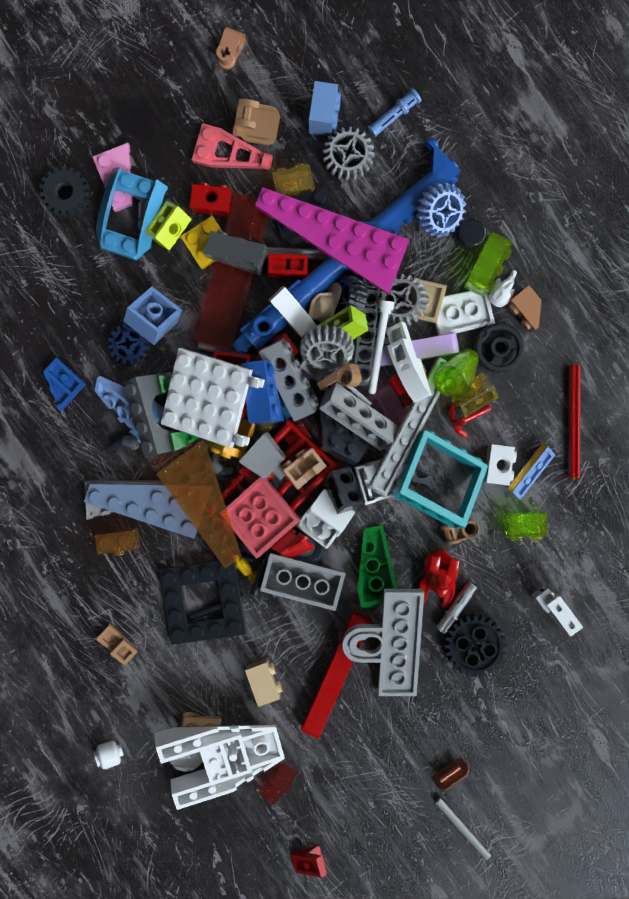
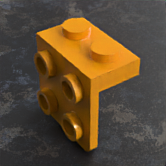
M241 418L237 434L251 437L254 433L255 424ZM206 440L204 443L211 447L210 451L229 459L231 455L241 459L247 450L246 445L241 447L234 444L230 448Z

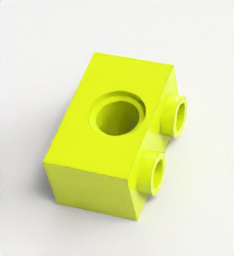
M166 201L145 230V233L156 243L170 250L181 233L186 229L191 218L177 205Z

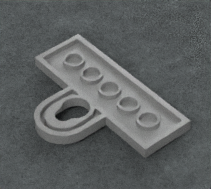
M384 589L382 624H358L349 628L343 635V651L350 660L359 663H379L378 696H417L424 602L423 589ZM368 637H376L381 641L380 645L373 650L359 649L356 646L358 641L365 640Z

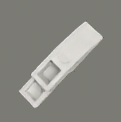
M401 321L386 329L390 342L387 348L407 393L413 402H418L432 394L421 359L416 358L406 323Z

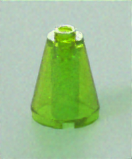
M465 349L439 367L434 373V385L438 391L446 397L450 395L455 397L454 399L464 398L470 392L479 362L478 354L471 349Z

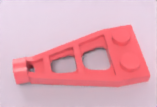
M203 123L192 157L193 163L208 167L266 170L270 169L273 155L261 152L225 130ZM219 141H224L232 146V153L228 158H218L215 156ZM239 148L251 153L249 161L245 162L235 159Z

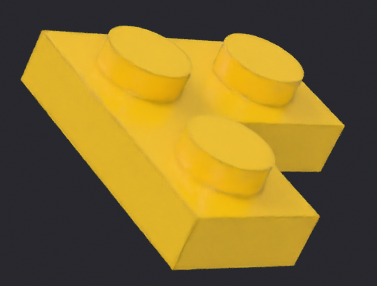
M213 216L180 236L202 270L215 262V260L206 258L204 255L210 232L222 231Z

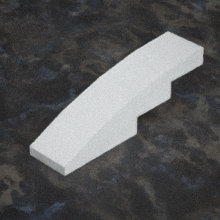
M284 286L268 299L301 339L306 331H309L311 327L317 326Z

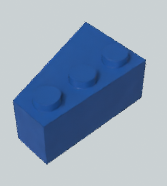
M267 360L242 363V367L253 370L251 376L265 380L263 388L248 387L246 404L249 423L268 424L284 421L274 377V366Z

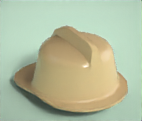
M333 283L326 293H319L312 299L308 314L311 319L320 321L321 324L334 315L341 296V285Z

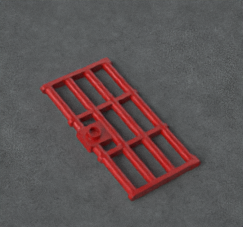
M287 419L285 421L286 424L273 437V440L278 444L291 429L300 438L286 451V458L281 462V465L289 461L305 443L311 446L319 456L329 463L306 488L302 486L298 489L301 493L289 505L295 511L306 498L309 499L311 497V493L319 486L323 478L331 471L336 470L339 465L291 420ZM245 466L241 468L240 474L236 478H232L230 485L218 498L205 508V511L215 521L223 525L228 530V533L238 540L240 539L225 519H222L215 511L236 488L242 493L246 490L241 484L245 479L253 484L261 477ZM271 473L267 480L270 481L275 475ZM286 476L284 477L287 480L277 489L281 496L292 486V483Z

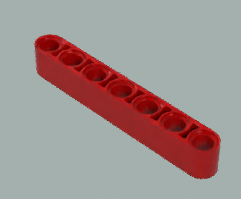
M353 610L303 721L301 732L319 739L353 663L343 651V635L352 626L370 624V617ZM363 640L357 642V648H360Z

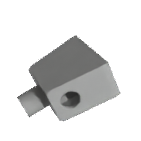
M268 432L263 434L239 461L264 479L269 477L271 473L280 480L285 476L282 472L281 462L286 458V455Z

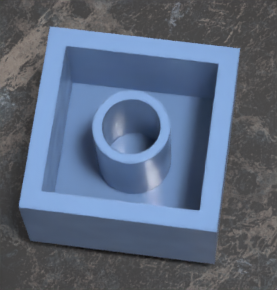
M315 81L309 116V134L332 136V131L337 129L338 112L341 102V92H338V84Z
M151 287L127 308L124 322L155 345L178 323L182 309L154 287Z

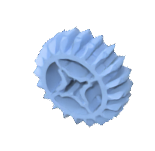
M445 182L441 184L434 183V187H428V193L422 192L424 198L419 199L421 205L416 208L420 212L416 216L420 219L418 223L424 231L428 232V234L442 237V235H448L449 232H455L454 227H460L459 221L464 220L462 213L466 212L463 209L466 205L465 201H463L465 196L461 194V190L456 188L455 185Z

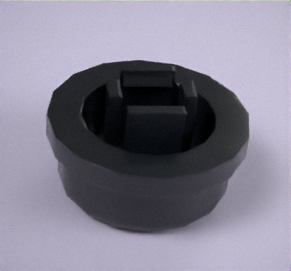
M467 219L460 224V227H457L455 232L456 241L462 249L475 251L485 243L487 230L481 221Z

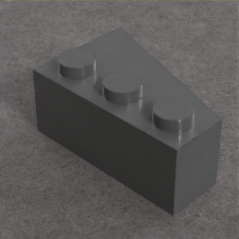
M222 231L210 232L204 250L206 258L260 276L268 254L266 245L247 241L240 237L228 236L227 233Z

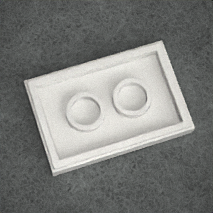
M487 287L444 296L437 324L435 323L438 336L461 333L495 324Z

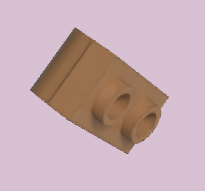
M346 362L338 366V370L324 375L322 377L323 380L318 382L317 385L323 391H327L336 383L342 386L356 387L362 379L361 371L357 364ZM349 373H350V374H351V379H350V381L348 382L347 377H348V375H349Z
M185 712L182 716L181 727L221 726L222 719L220 716H200L197 713Z

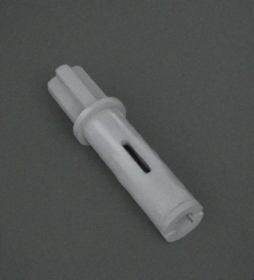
M469 581L449 609L445 610V615L436 626L444 634L455 619L458 620L457 617L478 589Z

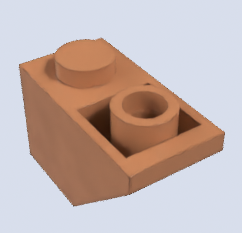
M527 286L508 302V308L513 315H517L522 320L521 325L527 331L530 330L532 332L539 327L541 299L530 286Z

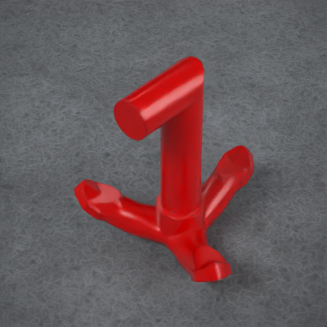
M451 405L449 420L459 436L468 438L469 435L460 427L489 412L491 407L483 405L462 417L455 418V406Z

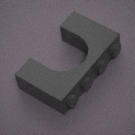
M171 372L135 377L123 382L145 458L172 452L169 434L181 432L180 430L168 431L161 428L152 414L153 399L156 396L165 395H160L156 377L162 375L166 376V378H172ZM189 443L178 450L190 447L192 445L191 443Z

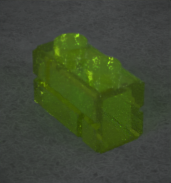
M545 512L505 513L504 515L505 535L511 538V541H523V537H530V540H542V536L548 535L547 513Z

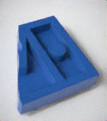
M55 358L44 371L59 411H62L86 385L59 358Z

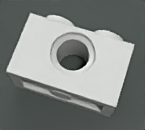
M488 444L486 464L489 466L483 482L510 486V482H513L514 479L512 465L516 462L517 452L514 451L515 447ZM499 460H503L505 463V467L502 470L497 468Z

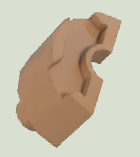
M313 448L308 451L305 449L301 450L295 455L297 458L295 461L291 462L289 460L281 466L282 472L296 490L327 467Z

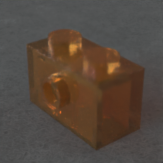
M138 528L95 535L97 555L113 553V556L124 555L125 551L140 548Z

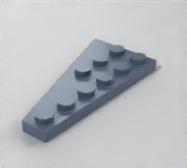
M91 482L84 502L195 539L214 484L176 485Z

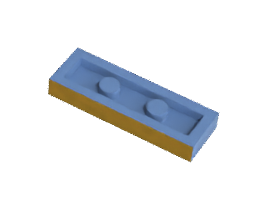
M542 443L528 463L523 466L517 477L513 479V482L510 483L507 489L516 498L521 500L554 458L555 454L552 450Z

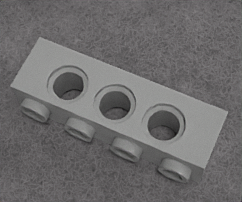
M283 338L260 350L259 354L262 360L270 361L274 366L277 389L293 420L297 421L313 414L319 408V401L310 390V383L303 376L301 365L292 354L291 345ZM279 358L285 361V365L279 362ZM288 375L293 377L294 383L289 381ZM297 393L303 396V400L297 397Z
M337 383L325 392L320 410L380 451L393 443L397 430L396 424Z

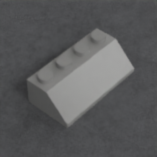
M270 553L260 591L336 611L346 573Z

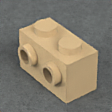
M267 658L246 666L245 672L258 707L279 700L283 690L280 681L275 680L274 674H276L274 664L269 663Z

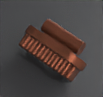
M461 759L454 760L435 774V785L442 791H448L451 787L469 776V767Z

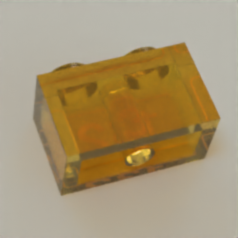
M300 163L295 165L294 168H279L272 173L277 193L294 197L315 190L310 164Z
M483 372L450 391L454 405L465 418L498 399L494 385Z

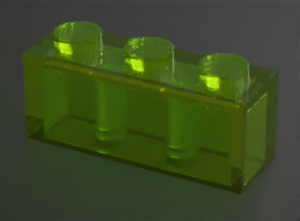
M491 232L464 288L482 297H485L488 292L492 293L496 286L494 279L496 276L499 277L505 267L502 263L504 259L508 260L512 253V249H510L512 241Z

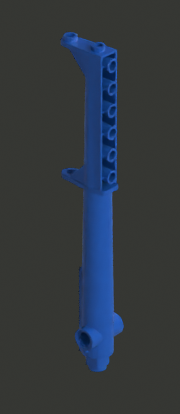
M434 138L426 139L424 141L425 147L432 154L431 171L369 222H359L397 234L404 223L408 225L415 218L414 215L419 211L416 207L421 205L419 199L424 198L422 192L428 193V187H434V183L441 184L445 182L454 185L458 181L457 177L460 170L456 162L449 159L438 148L439 145ZM329 257L302 281H296L287 290L301 307L305 309L311 304L312 299L317 294L325 292L349 268ZM271 303L240 329L242 335L231 345L238 354H246L252 348L257 351L265 343L272 340L289 323ZM262 327H267V328H269V329H268L267 331H265V332H261V331H260V329H261Z

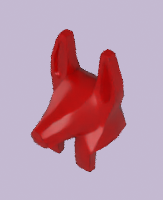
M444 549L432 552L425 559L424 574L419 582V589L424 591L423 605L426 602L429 590L434 591L439 597L443 598L442 607L444 608L448 607L454 597L455 580L459 573V559L453 558Z

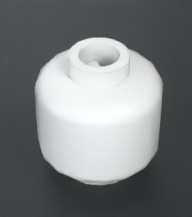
M113 740L98 745L94 752L97 766H101L102 769H108L120 764V757L124 755L121 744L116 745V742Z

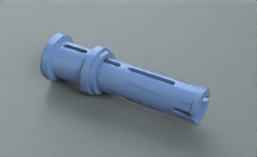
M412 87L408 89V93L401 99L398 98L392 108L372 125L368 126V130L374 137L400 115L407 114L409 109L416 103L419 104L421 102V98L416 90Z

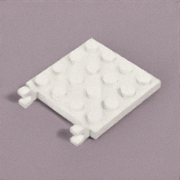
M178 348L161 424L230 448L234 444L241 447L247 446L250 437L239 435L237 431L248 387L263 388L265 380L251 376L253 371L251 369L184 348Z

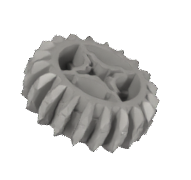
M342 127L340 134L335 130L334 137H328L329 142L324 144L326 149L323 150V155L326 157L323 158V161L328 163L326 165L327 170L332 169V175L338 172V179L345 175V180L348 181L351 175L353 180H356L357 174L362 177L364 175L363 171H369L368 165L373 164L372 158H374L375 153L371 152L374 146L369 145L371 142L370 138L365 139V132L359 135V129L357 128L355 132H352V127H349L348 132H345V129ZM343 141H349L346 145L339 144ZM356 143L360 145L364 152V155H361L360 152L355 149ZM352 147V153L347 157L346 160V154L348 153V151H350V148ZM333 152L341 157V165L334 159ZM360 162L358 165L354 167H348L350 163Z
M401 274L400 279L396 276L389 295L385 294L384 291H380L379 296L381 298L379 300L388 301L390 296L394 299L393 310L388 314V323L392 320V324L396 325L398 321H406L408 325H411V319L418 322L416 316L423 317L424 314L421 309L427 310V306L423 303L429 302V299L425 297L428 292L423 290L425 286L423 283L419 284L418 278L413 280L412 275H409L406 279L405 275ZM405 287V288H404L402 291H400V292L395 291V290L398 289V288ZM414 290L417 293V302L415 305H413L411 302V298L413 296L412 293L414 292ZM398 298L403 299V300H404V298H405V300H406L407 303L402 302V301L399 302ZM403 309L410 310L405 314H397Z
M327 324L325 327L318 325L316 329L311 327L310 331H306L301 339L300 351L302 359L306 361L307 365L311 364L312 368L318 367L319 370L326 369L328 371L333 369L336 371L338 366L346 362L349 363L353 357L354 345L352 336H349L348 331H343L342 327L337 329L335 325L332 327H328Z

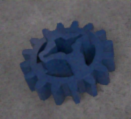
M124 323V328L117 326L118 332H111L114 337L108 338L112 342V345H109L108 348L113 350L111 356H117L116 361L120 362L123 359L124 365H127L128 361H130L131 365H135V360L140 363L142 362L141 356L147 358L145 350L149 351L151 348L147 347L146 344L150 342L133 328L129 327L128 324ZM132 332L137 333L140 338H133ZM128 340L133 342V344L130 345V348L125 346L129 343ZM119 350H124L127 357L123 356Z

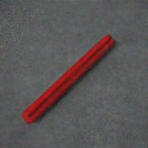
M580 365L569 366V478L580 477Z

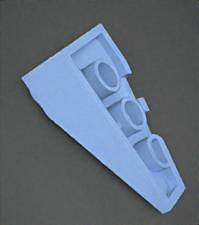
M97 377L95 392L109 409L113 408L119 416L117 419L121 423L125 422L130 428V435L136 437L141 444L125 387L104 377ZM153 400V417L157 424L164 429L165 425L161 424L164 407Z

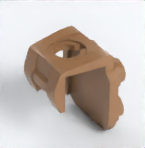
M239 99L233 135L241 137L243 141L249 143L273 144L277 138L280 114L276 107L259 104L260 102L250 99Z

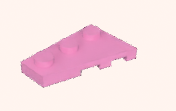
M129 143L93 156L105 189L112 168L120 167L121 170L130 173ZM116 191L112 202L115 212L133 205V196Z

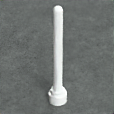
M379 300L378 302L381 314L368 388L370 394L376 392L388 314L391 313L394 307V302Z

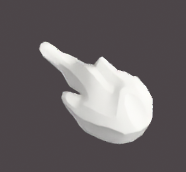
M512 270L510 276L502 282L498 278L493 283L489 293V300L493 305L503 307L511 300L515 292L512 289L514 278L517 274L515 270Z

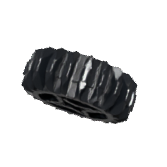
M352 275L341 276L339 280H336L335 283L341 285V296L334 315L349 305H352L361 312L365 311V305L368 304L366 299L369 296L366 294L368 291L366 283L359 277Z

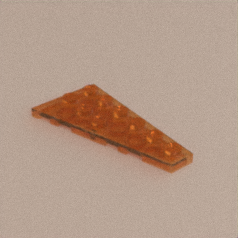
M202 440L158 472L157 476L226 569L242 556L205 440Z

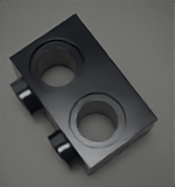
M350 466L331 471L323 478L337 514L357 509L366 502Z

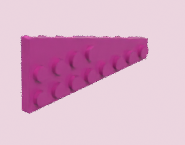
M262 187L256 202L257 209L272 219H276L285 225L287 229L294 231L302 239L309 241L340 264L342 263L353 270L355 274H359L368 280L370 284L383 290L385 294H390L409 239Z

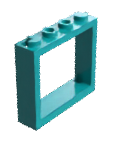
M423 430L420 431L403 464L391 495L454 529H462L467 525L489 465L483 463L481 458L469 455L465 449L453 446L449 440L437 437L433 431ZM426 443L474 469L457 515L408 489Z

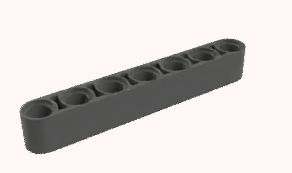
M363 278V282L366 283L368 288L366 294L369 295L368 298H372L375 302L366 304L365 311H363L366 316L371 317L373 320L367 322L368 331L362 335H369L371 339L364 341L361 339L362 335L357 337L354 364L358 365L361 372L367 374V377L361 379L358 386L367 385L371 378L380 288L375 285H369L367 283L368 280ZM361 353L368 354L369 358L363 360L359 357V355Z

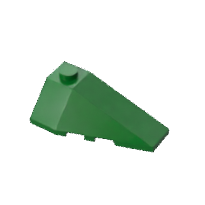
M383 525L364 529L357 586L361 608L383 607L384 589H397Z

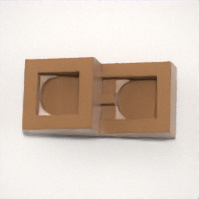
M110 623L96 636V640L110 650V654L124 666L138 652L134 645Z

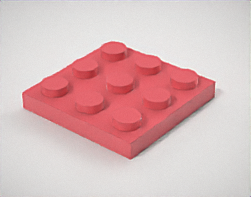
M262 477L257 479L220 513L255 558H259L301 521L267 478L264 479Z

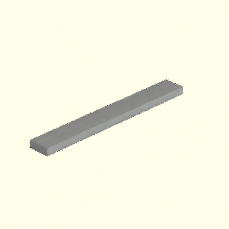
M440 356L435 359L426 376L432 395L418 402H412L395 434L393 443L389 445L367 486L382 497L387 496L454 369L453 365Z

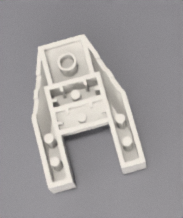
M275 725L173 727L155 733V745L161 763L200 751L205 769L171 779L172 797L177 810L237 790L236 787L246 780L248 783L254 779V775L263 769L265 772L285 759Z

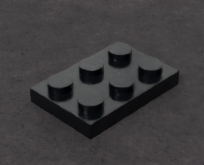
M326 187L291 197L334 212ZM276 220L283 242L300 237V235L290 231L285 225Z

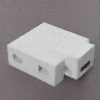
M542 586L532 594L540 608L544 612L549 613L557 626L570 637L583 628L560 595H554L545 586Z

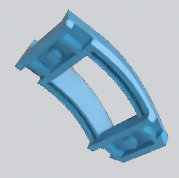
M120 167L112 168L102 198L96 225L100 249L136 261L143 256L142 254L151 249L152 238L145 233V230L160 211L168 186L158 180L153 181L123 171ZM116 191L149 201L139 240L106 229Z

